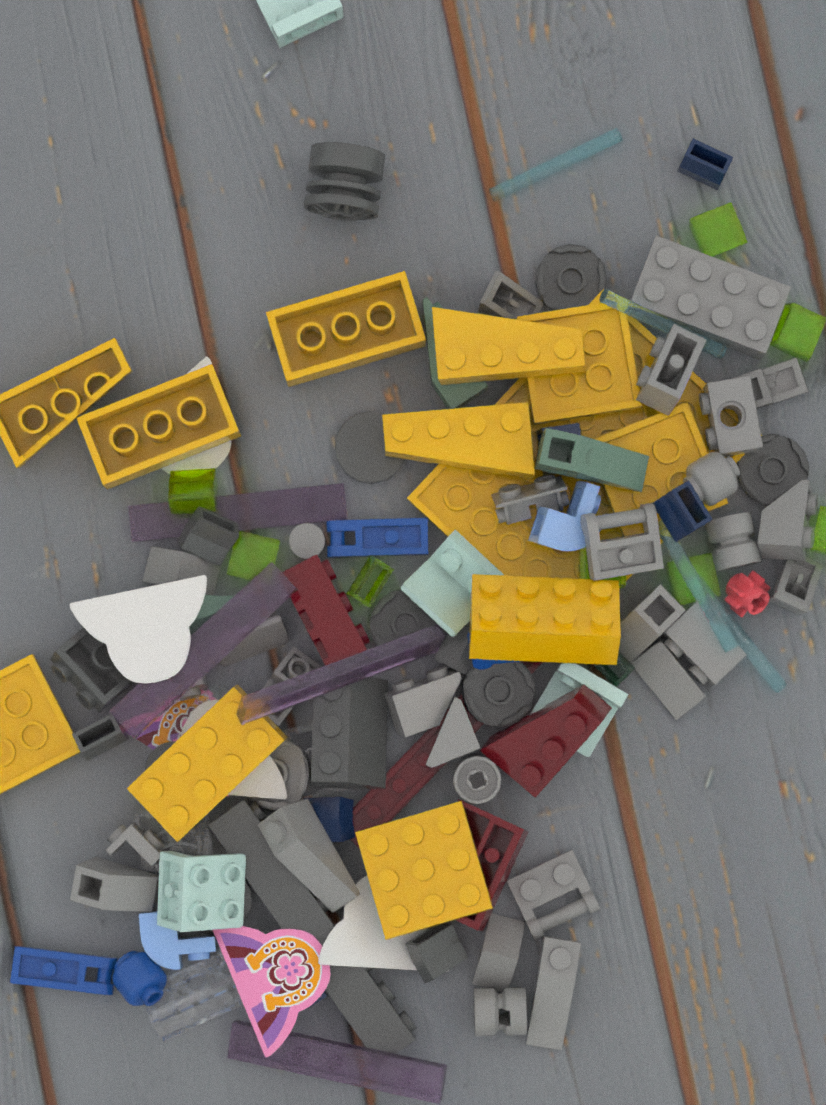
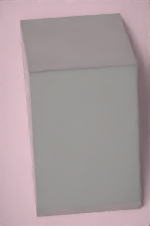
M495 271L479 303L478 312L490 316L517 319V316L539 313L544 302L503 273Z
M151 546L143 582L159 585L206 575L207 586L205 595H214L221 566L186 552Z
M806 557L805 561L785 560L769 595V602L799 616L807 613L811 606L823 564Z
M456 697L452 701L426 762V766L430 768L480 749L463 703Z
M491 913L487 922L472 984L485 988H494L500 992L505 987L510 986L518 962L526 922Z

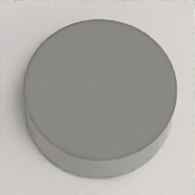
M303 523L296 526L290 533L289 546L295 556L307 560L316 554L319 556L323 552L325 537L318 526L311 523Z

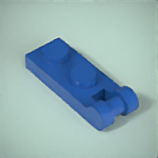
M427 518L326 521V531L330 533V546H327V558L428 555ZM345 532H355L356 545H345Z
M15 946L10 983L113 995L112 971L118 958ZM88 967L98 968L97 981L86 980Z

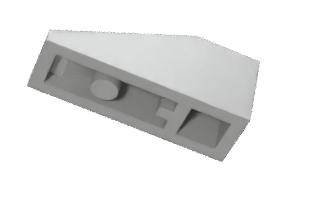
M308 799L280 807L257 824L274 856L332 913L338 911L360 895L358 888Z
M546 935L542 937L526 1045L562 1050L576 980L581 942Z

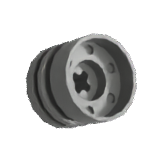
M321 142L311 145L309 172L323 179L307 182L306 191L311 194L305 196L304 209L330 219L342 221L378 218L379 205L374 202L380 200L381 191L366 184L377 183L383 180L385 154L367 146L351 143Z

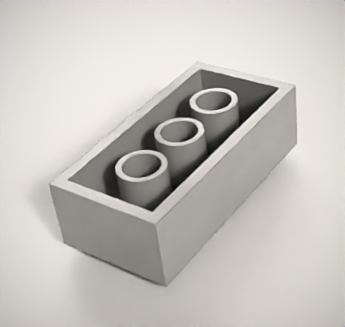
M656 235L627 309L669 326L676 324L706 340L761 360L767 353L791 286Z

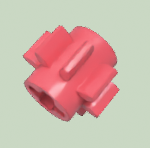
M752 571L748 577L741 572L734 575L728 581L725 589L728 596L724 601L740 617H743L747 611L752 615H756L762 612L768 605L770 599L768 591L771 588L765 583V579L755 571Z

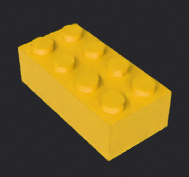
M405 271L266 312L288 387L426 346L425 334Z
M212 364L76 418L101 482L107 490L241 437Z
M472 574L469 659L617 665L621 638L619 580L594 581L591 579Z
M237 684L146 769L127 790L178 842L285 741L287 736Z

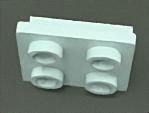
M256 0L279 48L343 18V6L340 0Z
M454 530L434 554L403 583L401 590L450 636L454 637L470 621L472 574H504L458 531Z
M560 663L530 715L544 708L550 702L585 684L612 707L602 723L577 750L583 756L589 757L616 711L622 707L629 694L576 663Z
M175 851L160 852L157 925L178 932L242 927L246 856L241 853L191 856Z

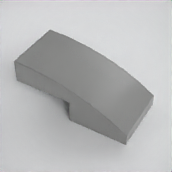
M797 357L765 369L760 368L734 377H751L756 409L809 393Z

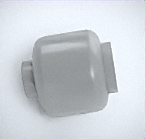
M710 452L688 465L683 483L689 480L702 503L713 506L736 492L738 488L737 477L740 475V470L732 457L728 456L725 458L718 452Z

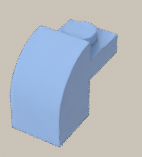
M577 481L566 514L539 506L528 541L560 551H576L586 547L585 536L581 528V515L588 513L596 514L601 501V496L598 495L600 486Z
M157 911L139 913L142 946L147 955L164 968L182 969V954H188V961L210 959V952L218 950L215 935L180 938V932L157 925Z

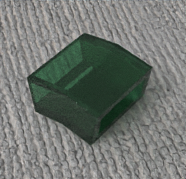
M620 652L618 653L617 664L624 672L619 677L607 665L593 664L615 687L635 669Z

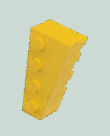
M432 307L437 373L441 385L586 372L582 329Z
M116 338L0 394V436L16 468L24 465L71 425L77 417L85 413L133 372Z
M528 402L382 415L385 456L426 463H438L457 468L482 470L501 475L507 474L527 479H533L535 476Z

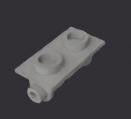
M544 475L536 478L532 484L524 486L511 484L500 488L498 493L491 494L496 508H499L496 509L498 522H506L507 525L531 519L529 506L534 504L537 511L539 506L562 511L563 506L569 505L567 492L564 491L567 490V487L562 477Z

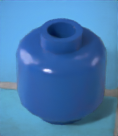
M131 951L124 954L115 963L112 980L114 986L130 1005L141 1006L145 1004L150 1006L158 1002L163 996L167 975L161 966L155 963L146 952Z

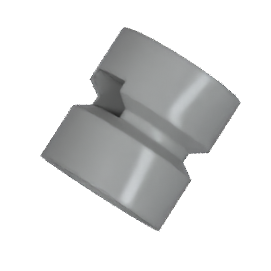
M751 512L716 518L705 524L708 541L716 545V548L711 552L716 572L762 562L757 542L750 538L755 532Z
M475 756L467 758L454 771V789L459 797L468 803L481 804L488 802L496 796L500 789V771L494 762L485 757Z
M505 987L502 993H497L494 988L473 989L475 1036H495L499 1030H503L506 1036L527 1035L525 987ZM499 1009H504L508 1012L499 1014Z

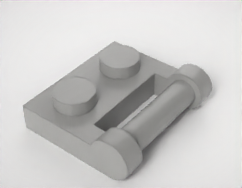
M653 503L641 504L639 509L598 516L594 513L581 515V528L585 536L591 580L596 581L664 569L657 511ZM638 523L643 524L644 533L600 540L599 530Z
M572 849L506 881L534 941L543 937V932L587 911L592 914L600 910L599 904ZM578 888L582 898L536 919L532 909Z

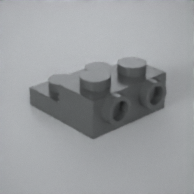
M84 627L60 646L50 659L54 663L51 669L55 676L63 683L70 681L78 689L76 697L88 710L94 707L100 713L133 683L115 667L108 654L106 644L94 638Z

